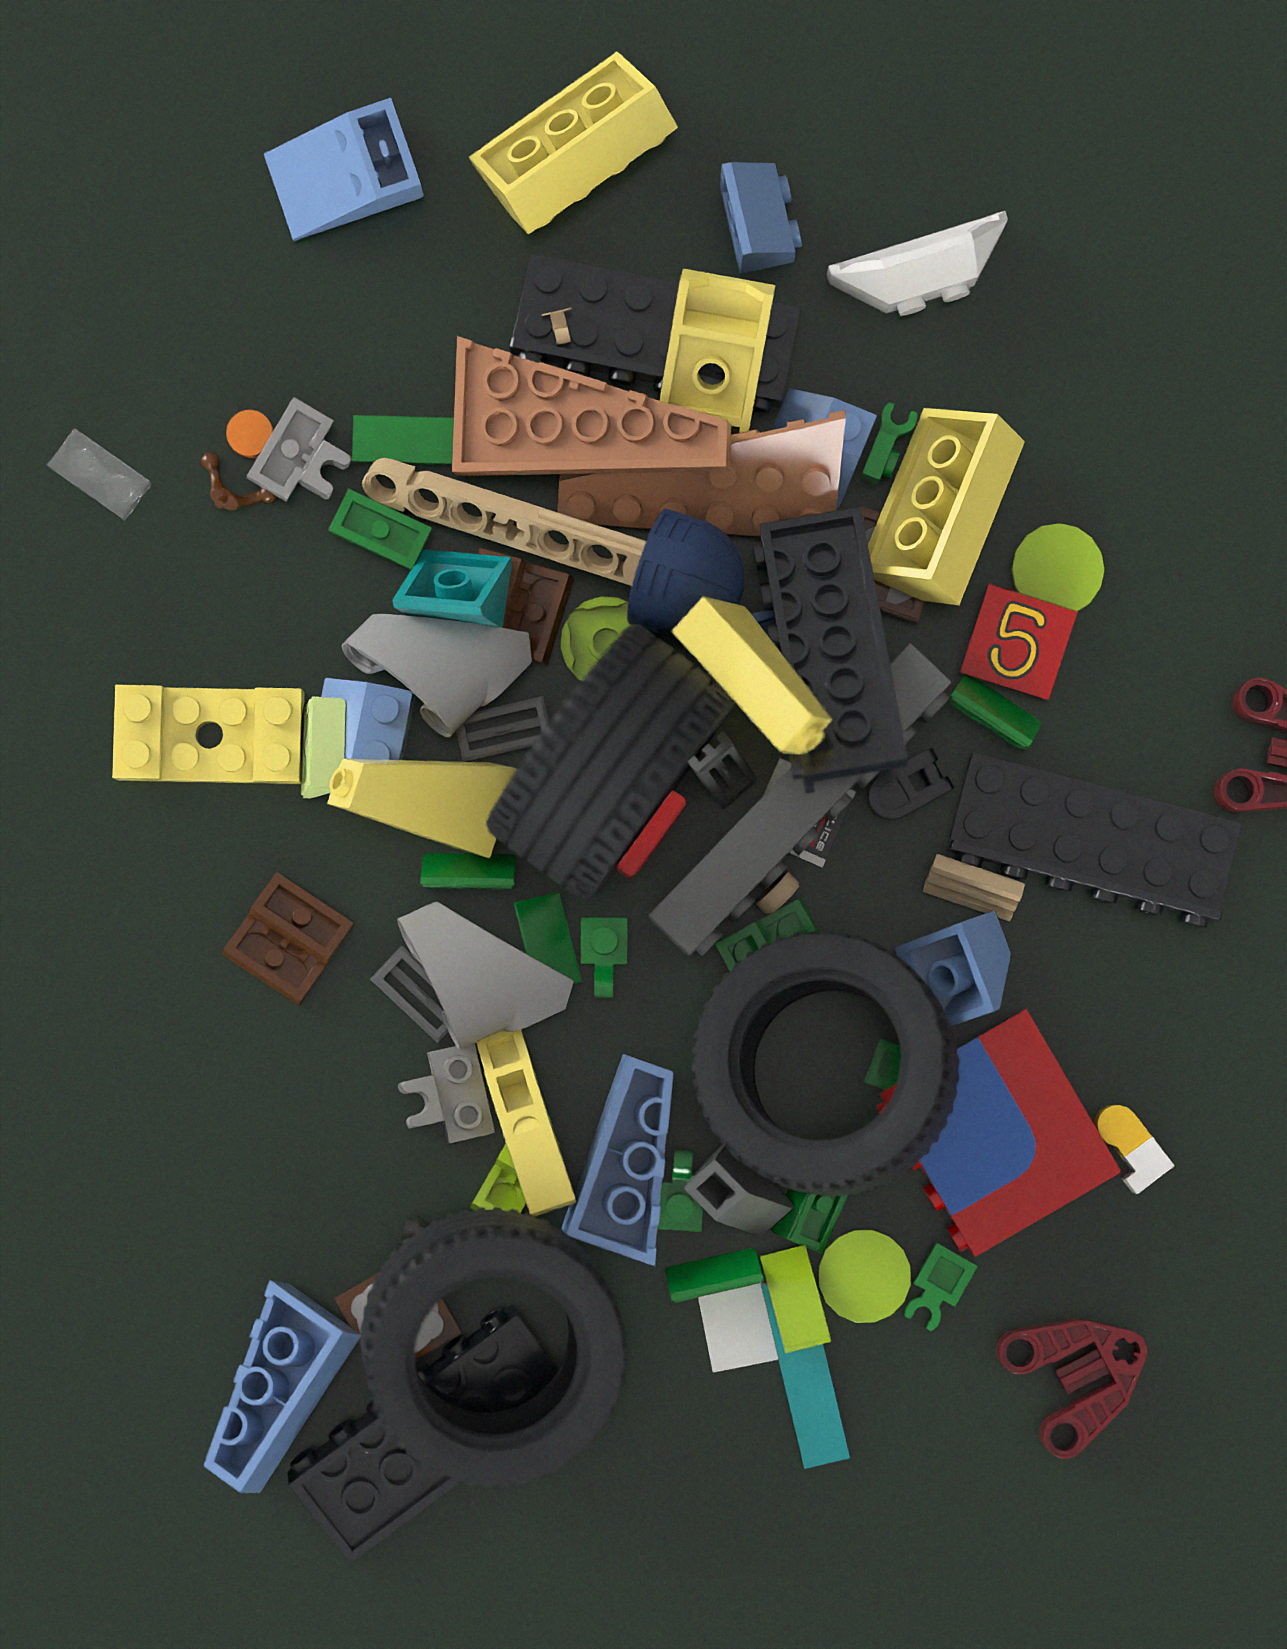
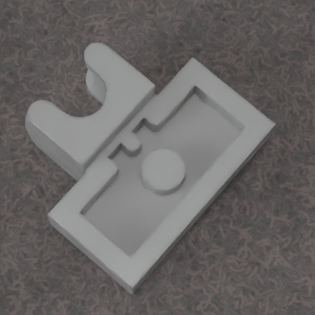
M293 397L246 478L286 502L298 482H300L301 486L318 496L329 499L333 486L322 478L320 469L325 465H333L344 470L349 466L352 458L344 451L324 440L334 420Z
M475 1043L460 1050L453 1046L428 1052L432 1075L398 1084L401 1093H418L425 1101L424 1109L419 1114L407 1118L406 1124L409 1129L443 1121L448 1144L495 1133Z

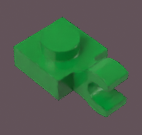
M891 402L885 406L882 412L881 427L860 478L861 481L874 486L878 485L881 475L891 478L900 455L899 451L892 449L894 442L897 438L909 434L917 421V413L911 411L905 424L896 425L893 423L891 413L894 404Z
M581 918V965H595V998H613V966H627L628 918Z
M674 1149L672 1181H662L659 1204L661 1207L657 1229L701 1232L703 1207L683 1188L692 1176L693 1150Z

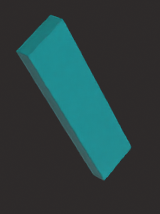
M767 1283L761 1284L804 1469L850 1458L823 1344L785 1354Z

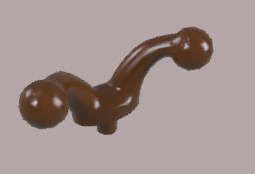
M213 452L205 453L202 456L201 464L205 469L209 470L211 478L210 497L215 502L217 508L236 510L239 507L258 501L270 503L276 499V495L262 487L260 491L255 493L236 495L223 487L218 470V456Z

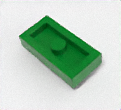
M349 488L329 528L330 533L409 570H412L421 556L433 531L431 527Z

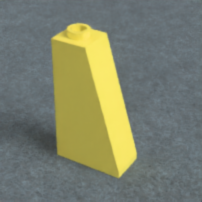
M702 597L672 632L780 751L801 754L813 749L824 736L822 730L832 721L830 716L745 606Z
M342 759L340 767L331 778V794L327 804L470 854L490 858L496 837L489 833L486 820L517 769L490 762Z

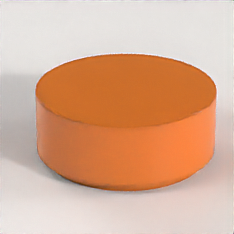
M245 410L232 417L228 423L226 435L228 443L238 455L245 458H257L274 430L265 415L255 410Z

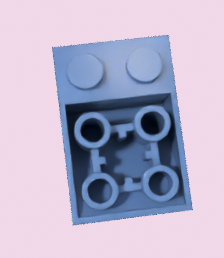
M391 98L347 112L264 153L293 241L424 197L421 183Z

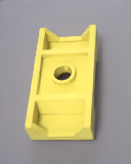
M683 269L659 401L671 405H680L728 420L731 424V435L749 431L775 285ZM707 363H714L724 370L725 378L718 384H707L700 378L698 370Z
M115 685L112 778L125 781L301 784V727L305 692L299 688L213 689L164 688L163 686ZM210 722L219 724L223 731L221 743L214 748L202 747L197 738L201 726Z

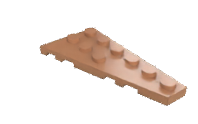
M457 336L452 472L456 476L730 471L731 424L728 420L680 405L664 403L632 390L626 391L616 388L603 381L542 362L537 363L520 358L510 352L497 348H488Z
M845 410L829 413V418L805 423L804 419L788 422L785 428L760 433L756 429L731 435L730 471L560 474L558 513L595 525L652 529L660 513L667 508L709 522L725 534L761 536L759 524L836 511L845 427Z

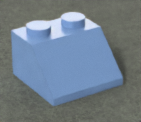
M730 162L722 164L720 188L740 274L794 262L795 248L802 247L796 219L788 221L785 204L791 203V193L786 175L778 177L775 163Z
M325 678L321 697L342 698L346 703L344 759L404 760L416 695L410 690L369 682Z

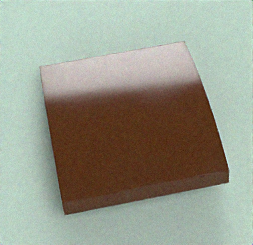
M479 548L478 554L511 557L512 568L503 628L529 633L532 661L548 665L574 577L567 573L527 563L520 558Z
M276 872L250 908L248 916L224 947L222 955L299 1006L340 947L354 923Z

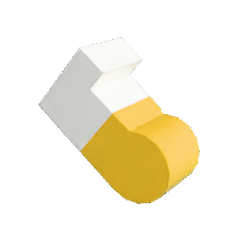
M1108 1105L1100 1109L1095 1115L1093 1124L1104 1143L1112 1145L1131 1170L1121 1179L1132 1193L1139 1194L1174 1167V1164L1129 1108L1121 1105Z

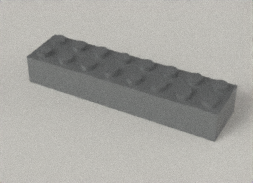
M911 643L890 664L905 745L918 732L912 724L920 716L928 722L950 697L944 691L951 684V681ZM791 767L649 914V920L688 957L695 950L703 956L722 936L716 928L727 917L735 923L755 901L749 894L759 884H762L767 889L786 870L787 866L782 862L786 855L793 850L799 856L820 834L814 826L824 816L832 822L852 800L847 792L856 783L863 789L880 771L814 782L815 792L805 793L803 778L794 780Z

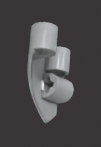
M372 614L342 644L345 656L362 672L373 674L386 670L408 687L425 703L420 708V713L425 722L444 737H450L480 706H485L498 697L532 663L530 639L527 632L429 617Z
M433 902L397 919L399 929L408 949L422 964L444 1010L442 1011L443 1020L453 1042L459 1050L501 1030L506 1032L521 1030L566 1009L574 980L506 943L440 902Z

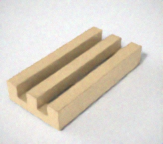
M936 854L922 892L983 913L995 910L998 918L1010 921L1022 897L1025 884Z

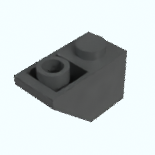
M723 1144L697 1167L683 1187L715 1221L758 1236H762L794 1207V1204L768 1178L744 1165Z

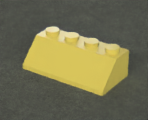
M616 52L469 158L510 216L529 235L537 228L550 223L555 215L575 201L585 198L593 188L604 180L623 171L631 161L649 148H654L661 144L666 136L678 127L656 87L620 53Z
M931 408L923 409L868 543L874 580L922 601L960 605L1025 443L998 414Z

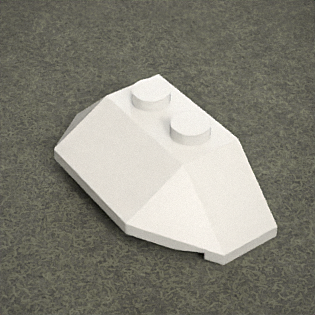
M1002 211L988 217L830 265L826 275L830 285L885 313L898 310L900 316L918 312L926 308L925 301L941 296L944 302L960 299L970 294L969 288L973 287L979 278L1007 223L1006 212Z

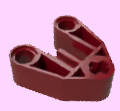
M1254 678L1242 684L1235 691L1232 698V707L1235 714L1241 720L1271 727V730L1287 733V689L1269 679ZM1249 689H1258L1265 694L1267 706L1263 712H1255L1247 706L1246 694ZM1272 737L1267 751L1268 758L1266 764L1287 768V740ZM1237 768L1222 775L1216 781L1214 786L1215 801L1222 810L1229 813L1286 809L1287 775L1270 771L1263 773ZM1231 779H1240L1247 785L1248 797L1244 803H1236L1229 798L1227 785Z
M1076 1317L1011 1329L999 1337L995 1351L997 1358L1007 1370L1015 1374L1030 1373L1049 1362L1054 1363L1092 1343L1095 1349L1055 1369L1058 1379L1068 1395L1107 1374L1111 1379L1071 1400V1404L1053 1412L1043 1420L1039 1436L1041 1443L1051 1454L1064 1459L1075 1457L1128 1405L1147 1358L1148 1349L1144 1339L1139 1334L1125 1327ZM1016 1339H1025L1031 1348L1030 1356L1023 1363H1011L1006 1354L1009 1344ZM1119 1339L1127 1343H1134V1350H1128L1133 1355L1127 1361L1119 1356H1113V1349L1118 1350V1347L1114 1344ZM1061 1423H1069L1074 1429L1072 1442L1062 1448L1054 1446L1051 1442L1053 1428Z

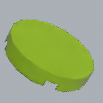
M1061 523L1041 526L1028 534L1015 551L1011 566L1013 587L1017 592L1077 611L1087 606L1100 590L1105 571L1102 553L1092 537L1077 527Z
M601 596L583 602L570 614L562 629L561 651L567 668L579 681L583 680L614 640L630 626L627 621L628 602L620 598Z
M872 1229L853 1230L838 1236L825 1249L818 1266L819 1288L825 1302L839 1316L856 1323L877 1322L891 1316L904 1303L911 1286L910 1264L903 1249L891 1237Z

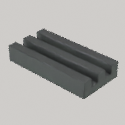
M543 696L474 712L456 730L463 762H471L532 748L542 734L475 750H470L468 743L541 727L543 733L549 725ZM537 709L538 717L470 733L465 731L464 725Z
M722 731L716 736L720 744L715 749L708 743L701 749L706 757L699 761L694 756L688 761V764L712 798L724 809L756 781L757 777L733 741ZM726 755L729 756L743 776L738 782H736L722 761ZM713 767L729 788L725 794L709 773Z
M401 946L370 980L429 1036L439 1043L448 1033L442 1016V1011L444 1010L397 966L403 959L432 986L422 964L404 946ZM389 973L396 977L443 1022L438 1029L384 979Z

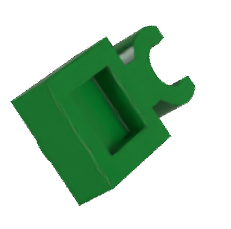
M935 1242L913 1281L915 1285L921 1287L924 1291L921 1296L915 1297L908 1302L904 1310V1316L911 1319L917 1308L922 1306L929 1308L931 1317L925 1328L933 1331L941 1320L939 1306L942 1301L955 1307L978 1266Z

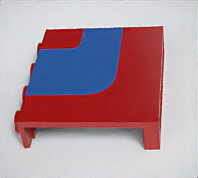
M1027 1009L1008 1017L1006 1021L957 1049V1056L959 1057V1082H957L956 1090L958 1094L954 1099L953 1112L949 1114L946 1120L948 1124L941 1131L938 1142L932 1144L929 1148L930 1152L926 1156L924 1155L915 1167L911 1166L913 1171L921 1167L930 1183L924 1186L923 1189L935 1210L939 1211L945 1208L953 1224L946 1229L958 1250L962 1252L968 1248L974 1257L1121 1173L1117 1163ZM897 1084L878 1093L883 1101L876 1106L879 1114L891 1100Z

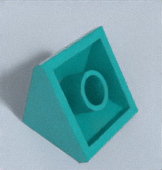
M424 549L392 599L393 606L407 616L455 620L503 628L512 568L511 557Z

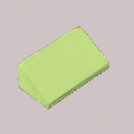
M312 696L303 710L301 795H303V798L310 799L331 793V778L340 767L345 754L346 703L342 698Z

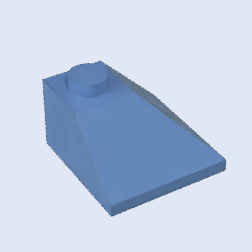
M789 388L772 430L785 428L788 422L804 419L805 423L829 418V413L845 410V427L837 508L839 509L877 415L833 397Z
M995 910L894 947L897 956L914 969L933 991L946 1012L951 1026L1000 1009L1011 952Z

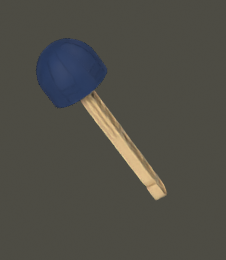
M377 459L371 465L362 481L363 490L366 495L387 507L402 512L408 509L418 517L632 586L627 609L628 623L630 625H641L648 631L664 636L678 638L672 631L702 597L738 604L742 596L744 569L738 550L731 539L722 530L709 522L667 508L660 513L647 541L440 474L430 471L415 472V466L393 459ZM381 474L389 477L396 485V488L388 489L382 486L377 481L376 475ZM424 488L432 491L438 497L439 502L432 503L425 500L420 495L419 489ZM468 502L476 505L480 509L482 516L476 517L468 514L463 509L462 503ZM554 530L563 533L567 537L569 544L562 545L556 543L551 539L548 531ZM597 544L606 547L612 553L613 558L606 559L598 556L593 551L592 545ZM623 556H627L625 562H622Z

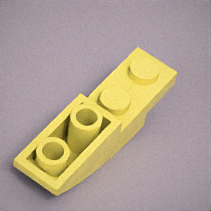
M501 1030L477 1041V1048L485 1070L484 1074L530 1214H533L535 1217L577 1203L522 1030L513 1032Z

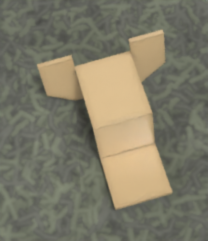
M572 308L541 314L542 316L550 314L557 345L571 342L564 311Z

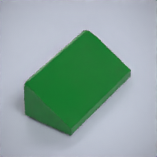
M967 674L963 675L948 699V703L1021 751L1026 750L1030 746L1041 727L1040 720L977 678Z
M426 853L422 861L420 884L425 889L513 890V888H516V857L513 854H491L490 858L470 853Z
M556 892L514 902L526 954L574 980L573 984L582 982L560 893Z
M788 1188L785 1196L794 1204V1207L772 1226L771 1231L787 1240L805 1245L807 1248L823 1254L848 1194L845 1196H820Z
M754 1248L673 1265L665 1270L671 1301H674V1303L759 1284L763 1280L758 1256Z

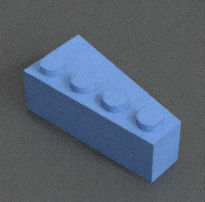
M623 1054L574 1191L577 1203L569 1205L561 1229L572 1238L655 1266L656 1235L661 1207L659 1204L662 1177L664 1176L666 1133H668L674 1072Z
M270 1280L264 1295L267 1299L260 1319L256 1318L250 1334L252 1338L243 1365H239L233 1381L236 1383L230 1403L228 1407H224L204 1463L207 1469L240 1493H260L361 1337L360 1333L289 1283Z

